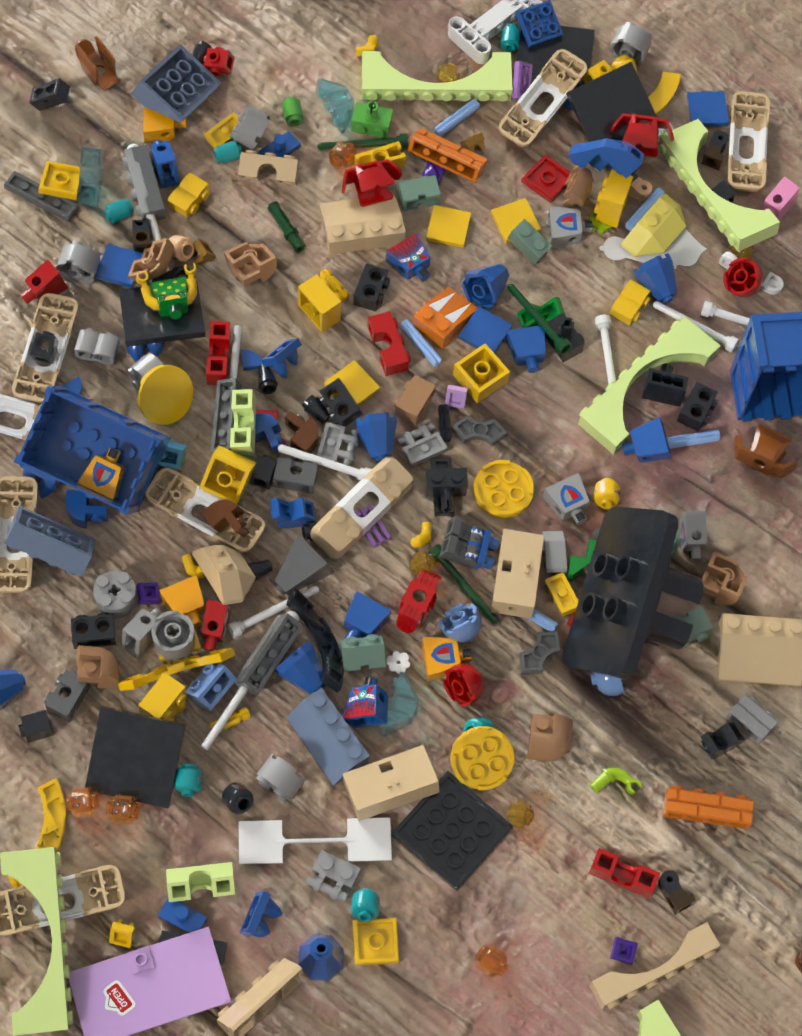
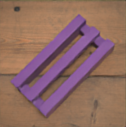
M515 61L512 99L519 100L531 85L533 64Z
M369 504L367 508H362L359 512L354 513L358 517H365L368 515V512L370 513L373 510V507ZM381 520L377 521L376 525L384 538H382L375 525L371 527V530L378 541L375 542L369 531L364 534L373 549L391 540V536Z

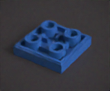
M550 0L515 13L529 48L563 35Z
M724 91L687 92L690 122L699 119L704 127L729 125Z
M108 244L98 266L95 279L133 289L135 281L131 280L128 275L133 261L141 259L143 253Z
M478 307L459 334L458 339L476 349L486 343L495 354L506 338L507 330L512 329V324Z

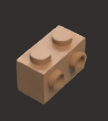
M414 375L411 381L408 380L403 388V395L398 396L394 402L396 416L416 425L435 395L436 385Z

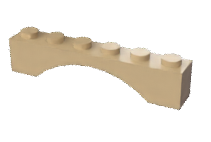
M706 922L689 931L685 935L677 953L660 967L637 974H622L611 971L593 980L589 986L601 1009L608 1007L611 1010L621 1004V999L628 997L630 1000L640 994L639 990L645 987L649 990L660 984L658 980L664 977L667 980L679 974V969L685 967L688 970L698 964L697 960L703 957L707 960L715 956L720 944Z

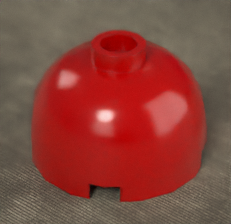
M737 258L729 264L730 267L724 272L723 282L725 288L733 295L742 298L750 297L756 294L762 287V269L755 261L748 258Z
M457 664L444 672V675L446 674V679L443 680L445 690L453 701L457 699L461 703L459 706L467 707L481 697L484 690V680L481 672L470 664Z

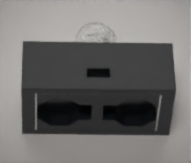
M61 78L32 88L29 103L39 111L53 106L63 108L67 102L70 86Z

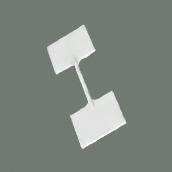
M357 818L347 819V835L344 838L285 839L282 835V820L239 821V864L283 863V847L286 844L328 842L345 843L348 847V862L392 861L390 818H367L358 821Z

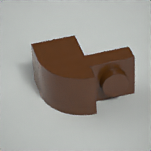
M289 411L285 416V425L296 432L290 439V447L311 454L318 444V426L316 421L310 417L305 422V419L300 414H294L292 411Z
M230 500L215 501L201 512L211 527L219 533L229 525L243 538L250 533L246 528L247 522L241 516L245 511Z

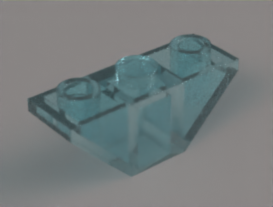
M322 78L317 79V96L324 101V108L327 113L331 114L333 125L338 127L341 133H344L354 111V100L346 86Z
M81 147L78 204L97 206L104 166L102 150L100 148Z
M400 672L399 678L395 677L391 689L394 690L392 697L388 696L387 724H380L378 728H382L381 736H388L412 723L419 698L404 672Z

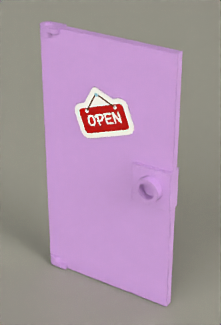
M209 927L71 971L70 978H68L84 1036H130L231 1003V997L228 993Z

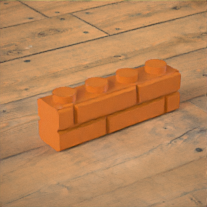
M419 128L412 136L408 152L474 183L483 175L488 161L487 158L461 148V146L422 128Z
M672 785L665 792L663 817L749 829L752 824L754 801L749 800L745 795L729 797L724 792L710 794L705 793V790L700 788L690 791L684 790L683 786Z

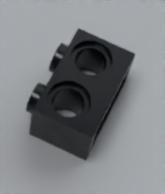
M366 263L353 295V305L374 312L378 305L381 306L384 299L383 290L388 289L390 283L387 269Z
M337 378L319 391L322 395L320 401L326 409L328 407L333 413L330 416L336 425L340 423L346 427L364 415L340 378ZM334 392H339L336 399H330ZM344 408H349V412L341 416V411Z
M696 381L679 414L677 422L696 431H699L702 425L706 426L710 418L707 415L709 410L714 411L719 401L716 399L718 391ZM692 413L697 414L699 417L692 416Z
M99 613L96 616L78 615L75 618H70L74 649H77L78 645L92 647L116 645L113 614ZM102 626L109 627L107 631H99V628ZM81 628L88 629L84 634L78 633V630Z

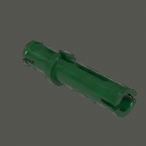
M277 201L270 203L267 209L283 231L284 238L289 241L296 253L303 251L306 245L300 238L297 228L293 227Z

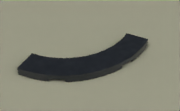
M294 588L290 592L286 605L299 615L317 643L323 668L321 681L338 693L342 689L344 670L341 668L340 660L342 656L337 641L323 617L320 618L313 610L314 605Z

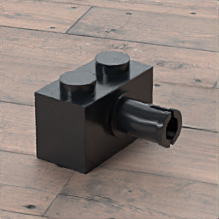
M564 313L547 321V323L560 337L567 338L572 344L571 349L566 354L560 355L555 350L554 341L545 332L546 340L562 362L582 353L585 344L583 336L574 329L573 319L566 317Z
M668 363L661 365V371L649 368L643 385L642 398L681 407L687 391L688 377L672 374L673 366L669 364L667 370Z
M426 468V497H441V511L446 512L447 504L448 512L454 511L453 496H466L467 468Z

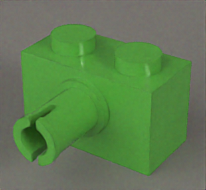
M369 101L367 104L356 102L351 120V131L358 134L373 135L377 138H388L393 118V109L379 107L376 101H374V105H372L373 101Z

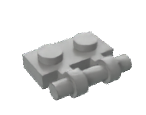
M326 422L317 456L337 462V459H342V464L350 466L354 461L355 455L353 453L355 447L359 443L357 431L351 430V434L347 435L345 434V426ZM342 443L347 444L346 451L340 450Z
M432 422L427 425L422 424L418 426V429L411 432L406 431L402 433V436L396 438L398 445L407 444V446L402 448V452L411 467L447 451V446L439 432L430 434L431 431L435 430ZM417 437H424L423 439H420L416 442L414 441V439Z
M321 850L312 868V872L319 876L317 879L308 876L305 884L312 886V889L317 892L320 890L331 895L330 898L334 900L339 899L345 902L348 894L341 890L343 886L350 890L352 889L361 868ZM325 878L336 882V886L332 887L324 883Z

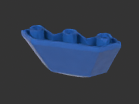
M606 138L573 145L568 157L573 164L580 166L582 169L587 164L599 171L606 166L609 170H615L627 179L642 164L644 154L629 142Z

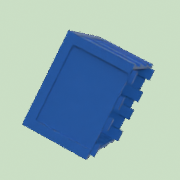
M802 312L751 315L729 371L737 420L751 422L755 418H764V421L774 420V417H781V420L792 419V416H802Z
M47 386L44 393L46 396L22 450L16 456L14 463L21 466L26 465L47 475L48 479L60 481L85 493V496L91 499H98L119 509V512L125 515L138 512L146 495V490L153 480L171 437L65 387ZM110 447L121 451L117 462L125 466L118 498L113 500L78 484L79 479L93 458L99 454L106 457Z

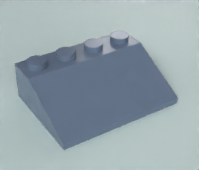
M180 44L139 81L131 95L144 107L181 123L222 82Z

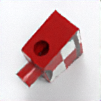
M207 601L201 628V636L205 639L204 650L215 651L217 642L224 641L227 624L231 615L229 604L223 605L222 602ZM213 627H217L215 631H210Z

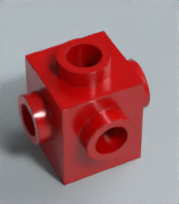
M222 47L208 48L203 62L204 66L215 76H220L221 74L231 75L235 57L229 50Z

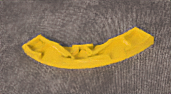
M662 72L660 83L648 97L656 115L660 114L674 97L681 74Z
M234 648L210 651L209 655L201 657L197 654L152 668V672L148 674H137L119 682V690L137 689L147 683L160 679L164 673L171 675L191 668L223 662L235 656Z
M57 778L37 788L43 803L44 824L35 849L55 847L56 852H59L66 828V805L61 786ZM8 876L13 888L24 886L19 881Z

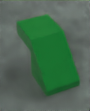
M558 297L552 298L542 306L531 303L546 322L562 313L566 315L562 302ZM525 309L517 313L522 328L539 326Z
M589 539L586 558L570 557L567 572L568 582L571 583L588 571L597 540Z

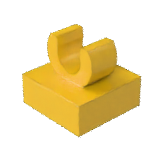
M121 919L113 922L110 929L109 943L131 948L135 928L134 923L130 922V925L122 924Z

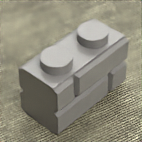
M745 694L729 711L727 717L759 745L775 728L778 722L775 720L776 717L772 712L765 711L759 706L760 703L756 698Z

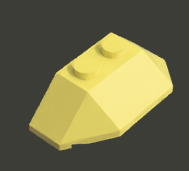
M667 194L662 195L639 220L621 243V246L634 257L664 253L686 227L680 205Z

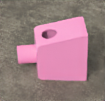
M784 177L765 199L763 210L770 209L776 218L780 220L796 203L800 188Z

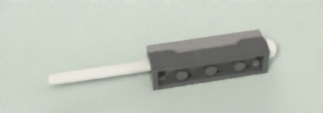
M133 143L127 149H124L125 157L122 158L124 169L128 168L129 171L126 176L128 184L133 186V189H131L133 201L137 200L138 205L135 206L137 217L141 216L142 220L148 219L153 240H161L157 220L166 219L165 209L147 145L139 146Z
M240 325L234 326L229 379L217 380L210 451L212 454L219 445L232 451L230 448L231 428H234L232 390H245L237 380L242 326Z
M288 611L285 614L277 615L236 676L237 680L234 684L239 687L237 693L202 743L201 747L205 750L210 748L245 694H259L303 628V625L299 623V615L295 611Z

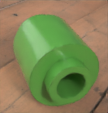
M295 97L286 98L282 102L285 122L291 127L302 124L303 112L300 100Z

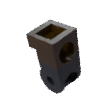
M717 131L713 134L701 164L719 171L724 155L721 153L725 151L729 140L727 133Z
M148 219L132 220L133 249L136 252L143 253L144 249L151 248Z
M667 870L661 874L658 887L674 915L694 905L696 901L692 893L686 895L679 884V877L676 872Z

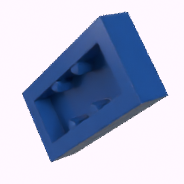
M288 131L283 135H276L273 142L259 151V155L274 153L276 157L284 158V155H290L301 148V143Z
M169 898L158 914L160 919L186 933L202 929L208 919L179 901L169 902Z

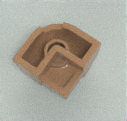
M578 165L574 167L565 182V185L568 187L563 194L566 197L563 205L568 208L574 204L583 207L592 190L594 179L591 171L586 166L583 169Z
M168 238L153 241L151 248L144 249L142 258L133 261L128 277L136 282L137 273L140 279H145L144 271L148 273V280L156 279L163 275L170 264L175 250L172 242Z
M245 242L224 252L226 262L232 274L237 280L240 279L244 286L259 278L262 282H265L272 276L277 267L276 257L263 243L258 245Z
M713 552L702 577L703 593L716 598L715 604L728 606L735 604L740 598L747 576L739 568V563Z
M78 645L76 650L77 682L97 683V688L118 690L119 664L116 656L108 649Z
M555 713L554 716L532 714L527 759L550 762L564 757L569 751L572 742L573 720L567 716Z

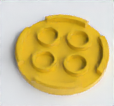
M158 365L144 375L140 382L141 385L137 398V404L142 415L149 421L159 425H169L180 420L189 410L193 400V385L188 374L181 368L173 365Z
M496 460L486 464L479 471L474 480L473 494L477 504L486 513L499 518H510L521 514L528 508L534 494V483L531 475L525 468L510 462V460Z
M478 726L465 731L457 738L451 749L450 763L456 778L462 784L481 791L490 790L507 780L515 764V753L511 742L501 731L488 726Z

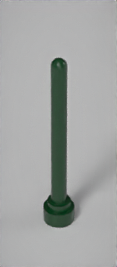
M401 133L396 138L321 142L317 145V148L319 150L336 149V147L341 149H347V147H378L399 141L401 149H407L408 134Z
M509 284L507 286L508 291L554 341L555 350L560 355L566 354L572 347L569 340L560 337L515 285Z
M440 544L435 545L427 555L432 561L439 562L492 624H496L498 617L491 612L487 604L449 560L439 557L442 546Z

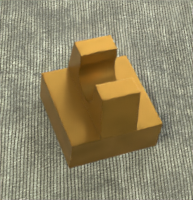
M482 132L460 142L462 148L474 153L475 146L478 147L479 151L485 150L483 141L485 138Z
M196 239L193 242V256L195 257L199 254V257L195 260L196 264L202 265L207 261L212 262L216 258L207 242L201 239Z

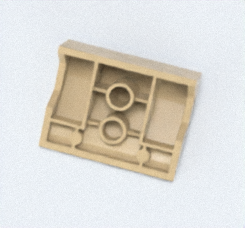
M392 193L393 199L364 207L360 206L358 198L320 203V213L323 226L325 227L329 255L395 246L405 240L404 222L395 194Z
M722 614L718 622L720 628V649L718 654L719 681L802 686V619Z
M285 958L280 962L276 960L268 968L269 972L264 977L260 975L252 982L251 985L253 987L249 991H242L235 998L236 1002L230 1008L226 1006L218 1013V1025L228 1036H244L302 983V980L299 978L302 975V968Z

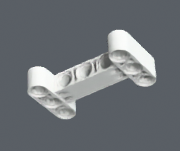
M502 0L471 24H468L461 17H452L449 20L448 37L476 63L485 64L490 58L491 45L488 41L502 31L505 25L511 24L517 19L515 14L517 11L540 4L542 1Z

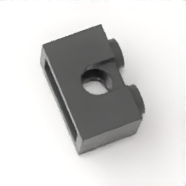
M278 457L273 477V487L313 494L318 474V464L304 460L302 463L294 462L295 460L291 457ZM293 471H299L300 474H299V475H293L292 472H293Z
M66 669L64 674L58 676L55 682L57 688L54 693L49 692L44 703L47 712L70 723L91 686L87 682H77V674ZM64 691L71 693L70 696L65 698L61 697V694Z

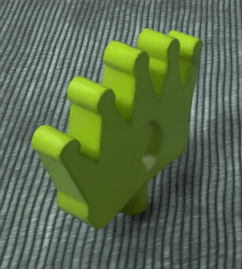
M591 213L588 221L592 220V233L598 231L600 234H604V232L612 229L610 225L607 226V224L595 221L596 216L593 218L594 213Z

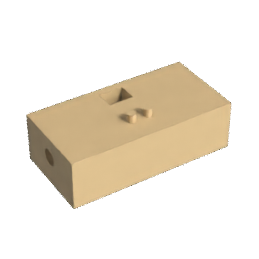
M503 529L491 606L492 613L532 619L544 535Z
M424 745L342 774L344 786L358 821L439 793V781Z

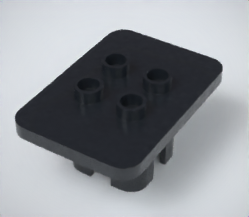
M617 506L612 507L605 514L563 652L565 665L582 671L619 679H628L637 668L644 643L654 646L662 645L676 650L686 645L690 638L693 624L656 611L662 592L695 604H700L704 589L703 581L700 577L670 567V554L678 530V519L674 514L663 510Z

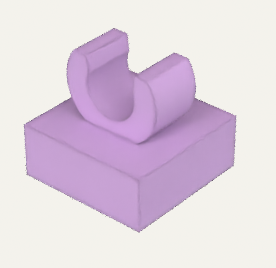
M448 385L445 404L464 409L468 388Z

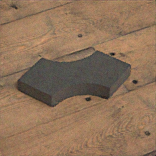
M467 415L451 428L463 443L470 440H482L494 446L508 435V432L495 418L490 421L480 422Z
M559 631L538 632L535 645L531 649L519 653L521 675L542 674L545 660L549 656L561 651Z

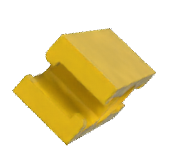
M397 141L356 154L354 166L375 160L383 161L388 159L399 168L405 167L406 155L404 152L400 155L401 145Z

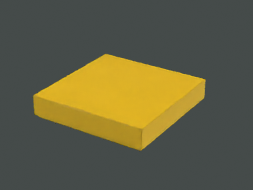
M46 161L38 193L77 200L85 168Z
M526 198L491 209L490 214L505 244L510 243L507 239L508 236L524 219L539 233L541 232V228Z
M434 205L426 241L464 248L471 212Z
M355 360L324 382V386H327L337 378H340L358 406L380 391L378 384ZM334 392L332 395L337 398L339 392Z
M397 918L374 919L369 922L352 921L355 966L399 963Z

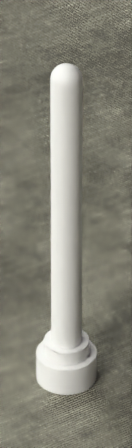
M706 300L701 311V316L708 318L714 315L746 326L750 318L718 309L712 302Z
M659 301L653 303L655 309L680 321L686 316ZM686 316L707 335L722 343L725 350L733 353L738 345V338L734 336L726 337Z
M600 315L595 318V324L598 330L601 331L608 384H610L612 381L616 382L608 331L611 326V318L609 315Z
M281 444L278 446V451L355 476L358 480H362L372 470L367 467L365 469H357Z
M312 586L300 593L309 598L319 592V587ZM288 599L242 622L234 620L228 623L227 627L231 636L236 639L242 636L246 628L289 608L286 605Z

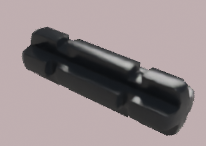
M441 404L438 406L440 436L444 442H450L452 436L449 406Z

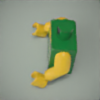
M193 263L194 269L192 271L187 270V264L184 265L188 279H186V276L151 282L149 286L147 285L148 273L144 271L145 279H140L137 273L136 282L142 286L140 289L145 304L158 311L162 317L170 316L172 319H179L182 313H187L188 305L192 304L197 296L196 278H194L197 272L195 263Z

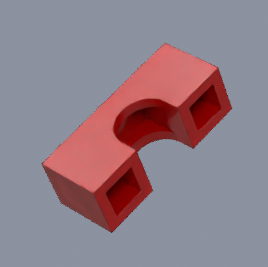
M390 311L368 317L367 327L373 343L384 341L390 345L389 348L380 350L379 360L385 377L407 371L411 358L409 352L404 350L403 346L405 343L402 334H399L397 331V319L392 317Z
M210 321L209 356H207L206 366L207 385H217V380H224L228 377L231 339L230 322Z
M601 848L598 849L588 873L648 899L653 894L660 876L659 872L645 866L633 867L619 860L618 855Z

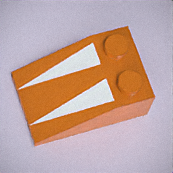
M447 287L420 308L413 316V325L420 334L443 350L468 323L478 307L452 288Z

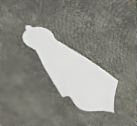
M686 228L662 254L634 257L621 246L624 239L616 236L608 238L604 245L599 247L611 260L628 258L642 263L660 255L662 259L666 258L665 254L669 253L673 260L674 269L678 265H694L701 253L707 249Z

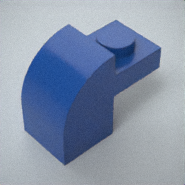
M256 414L255 443L268 438L274 453H280L278 446L283 442L279 435V432L282 431L279 423L269 414Z
M66 490V508L68 516L74 525L87 529V521L95 524L108 522L107 506H89V497L85 496V493L79 490Z
M277 497L270 500L271 515L274 520H277V525L280 528L302 527V524H306V522L316 521L314 505L311 501L302 497L289 503Z

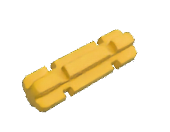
M327 268L321 271V279L327 281L333 293L336 292L342 302L347 300L349 292L345 288L343 289L344 286L334 275L332 276L331 271Z
M247 707L239 709L237 713L233 712L222 729L226 730L239 724L241 720L250 719L251 716ZM218 720L210 723L211 730Z

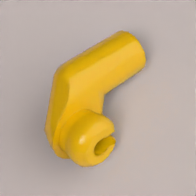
M370 35L365 46L356 47V56H362V51H375L379 46L378 37Z
M422 523V532L416 537L411 538L410 543L413 548H422L430 543L432 523Z
M191 554L181 557L188 575H196L198 579L205 577L200 566L194 564Z

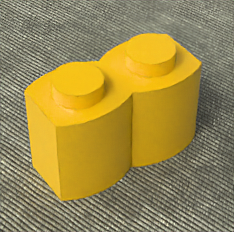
M190 172L169 196L168 206L186 218L191 214L194 215L199 208L198 204L206 201L210 195L209 183Z
M630 279L613 304L609 315L629 326L633 321L636 323L642 313L640 309L642 307L646 308L651 300V297H649L650 290Z

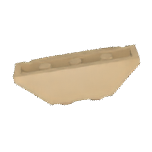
M225 545L202 547L193 551L192 555L222 604L243 602L256 577L241 553Z

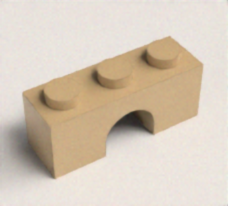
M246 150V153L241 152L238 170L239 178L258 181L260 171L265 167H272L277 171V183L296 185L299 161L295 159V156L284 155V158L276 157L274 153L259 155L253 150Z

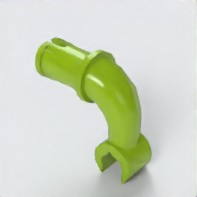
M618 767L602 769V773L589 784L596 794L610 782H615V780L622 781L626 785V791L632 795L636 792L631 788V784H635L639 789L642 787L638 779H633L625 770Z

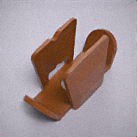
M97 36L95 37L98 55L92 43L87 39H82L77 42L75 52L84 73L92 83L99 85L105 91L121 82V79L115 77L116 60ZM97 67H103L105 72L98 75Z
M759 424L755 436L752 438L750 449L742 446L740 435L735 436V459L745 463L748 467L756 469L765 475L781 479L793 472L798 466L796 461H791L785 465L779 464L787 453L785 449L792 441L791 438Z

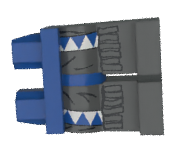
M455 516L447 523L445 539L443 540L439 557L474 570L480 567L490 569L494 565L495 558L487 555V550L494 552L498 547L499 540L491 536L492 531L468 524L463 521V518Z

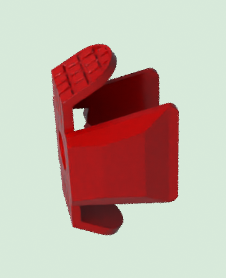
M623 113L611 128V132L616 133L624 124H629L622 141L629 142L639 149L644 156L656 158L658 156V128L666 129L671 142L674 141V135L668 119ZM640 120H646V121H649L650 123L642 122V121H640Z
M388 159L356 165L355 168L345 170L342 193L345 194L348 184L354 183L361 207L393 199V194L386 186L393 185L395 183L394 180H399L402 177V171L395 163Z
M422 569L417 579H413L400 601L396 625L402 632L412 633L416 629L421 615L419 629L423 627L437 599V590L435 588L441 580L439 575ZM415 591H423L426 594V599L422 602L415 601L413 599Z

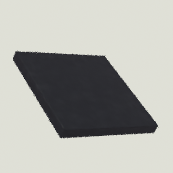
M560 26L563 32L561 37L529 48L521 29L517 61L533 64L531 84L553 54L560 49H565L583 60L588 70L591 68L595 30ZM581 79L575 88L585 84V82Z
M632 62L566 93L588 142L606 138L622 141L629 124H624L616 133H612L611 128L623 113L657 117ZM640 120V121H642V122L650 123L649 121H646V120Z
M196 281V298L192 304L188 305V312L182 313L179 319H172L170 316L162 317L158 311L148 307L144 302L140 288L119 290L126 347L206 337L198 282Z
M101 706L84 790L169 809L186 724Z
M447 771L439 780V793L423 798L395 828L391 835L453 889L458 891L510 832L513 825Z

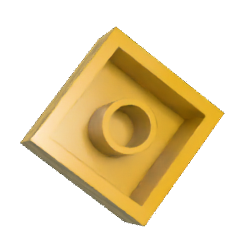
M612 169L609 177L605 176L594 213L597 214L595 221L615 228L618 227L629 195L633 176L630 175L626 179L623 175L618 174Z
M316 274L298 286V306L321 333L341 321L342 300L336 292L333 293L325 279H321Z
M485 343L454 364L453 376L463 387L468 388L467 392L478 404L508 383L510 371Z
M219 445L212 454L199 489L223 500H230L237 505L244 495L257 462Z
M164 673L139 703L140 714L174 721V716L178 712L181 713L188 704L186 702V688L170 675Z

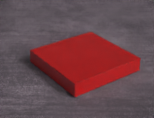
M545 154L522 177L521 182L549 203H552L567 187L565 182L571 172Z

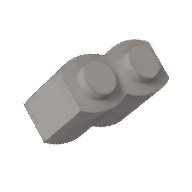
M81 329L74 349L75 357L114 365L120 345L119 337L109 332L100 334L94 329Z

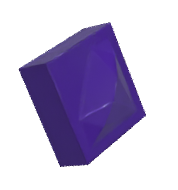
M428 161L422 176L436 175L438 185H440L446 169Z
M158 582L138 583L136 585L139 605H154L161 602Z
M615 937L610 959L633 965L638 943Z

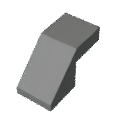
M542 531V535H544V565L546 573L567 572L566 545L563 531Z

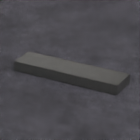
M16 171L4 183V188L67 222H70L79 210V205L69 199L39 194L40 184Z

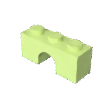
M253 389L232 390L234 428H231L230 448L241 456L255 454L257 398Z
M232 862L166 869L169 902L191 900V894L200 889L211 890L213 897L235 895Z

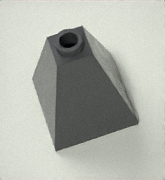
M298 535L275 579L277 583L275 588L282 595L285 593L290 595L294 588L299 591L333 574L335 571Z

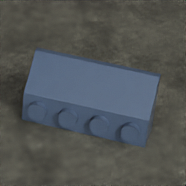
M18 506L4 544L13 550L25 552L32 558L46 561L50 566L60 567L71 575L82 577L92 557L95 538Z
M322 688L305 698L286 717L333 786L343 781V773L369 764V754Z

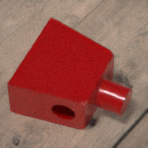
M47 260L25 279L29 289L20 294V296L28 304L35 298L40 300L47 293L59 295L67 290L68 286L52 263Z

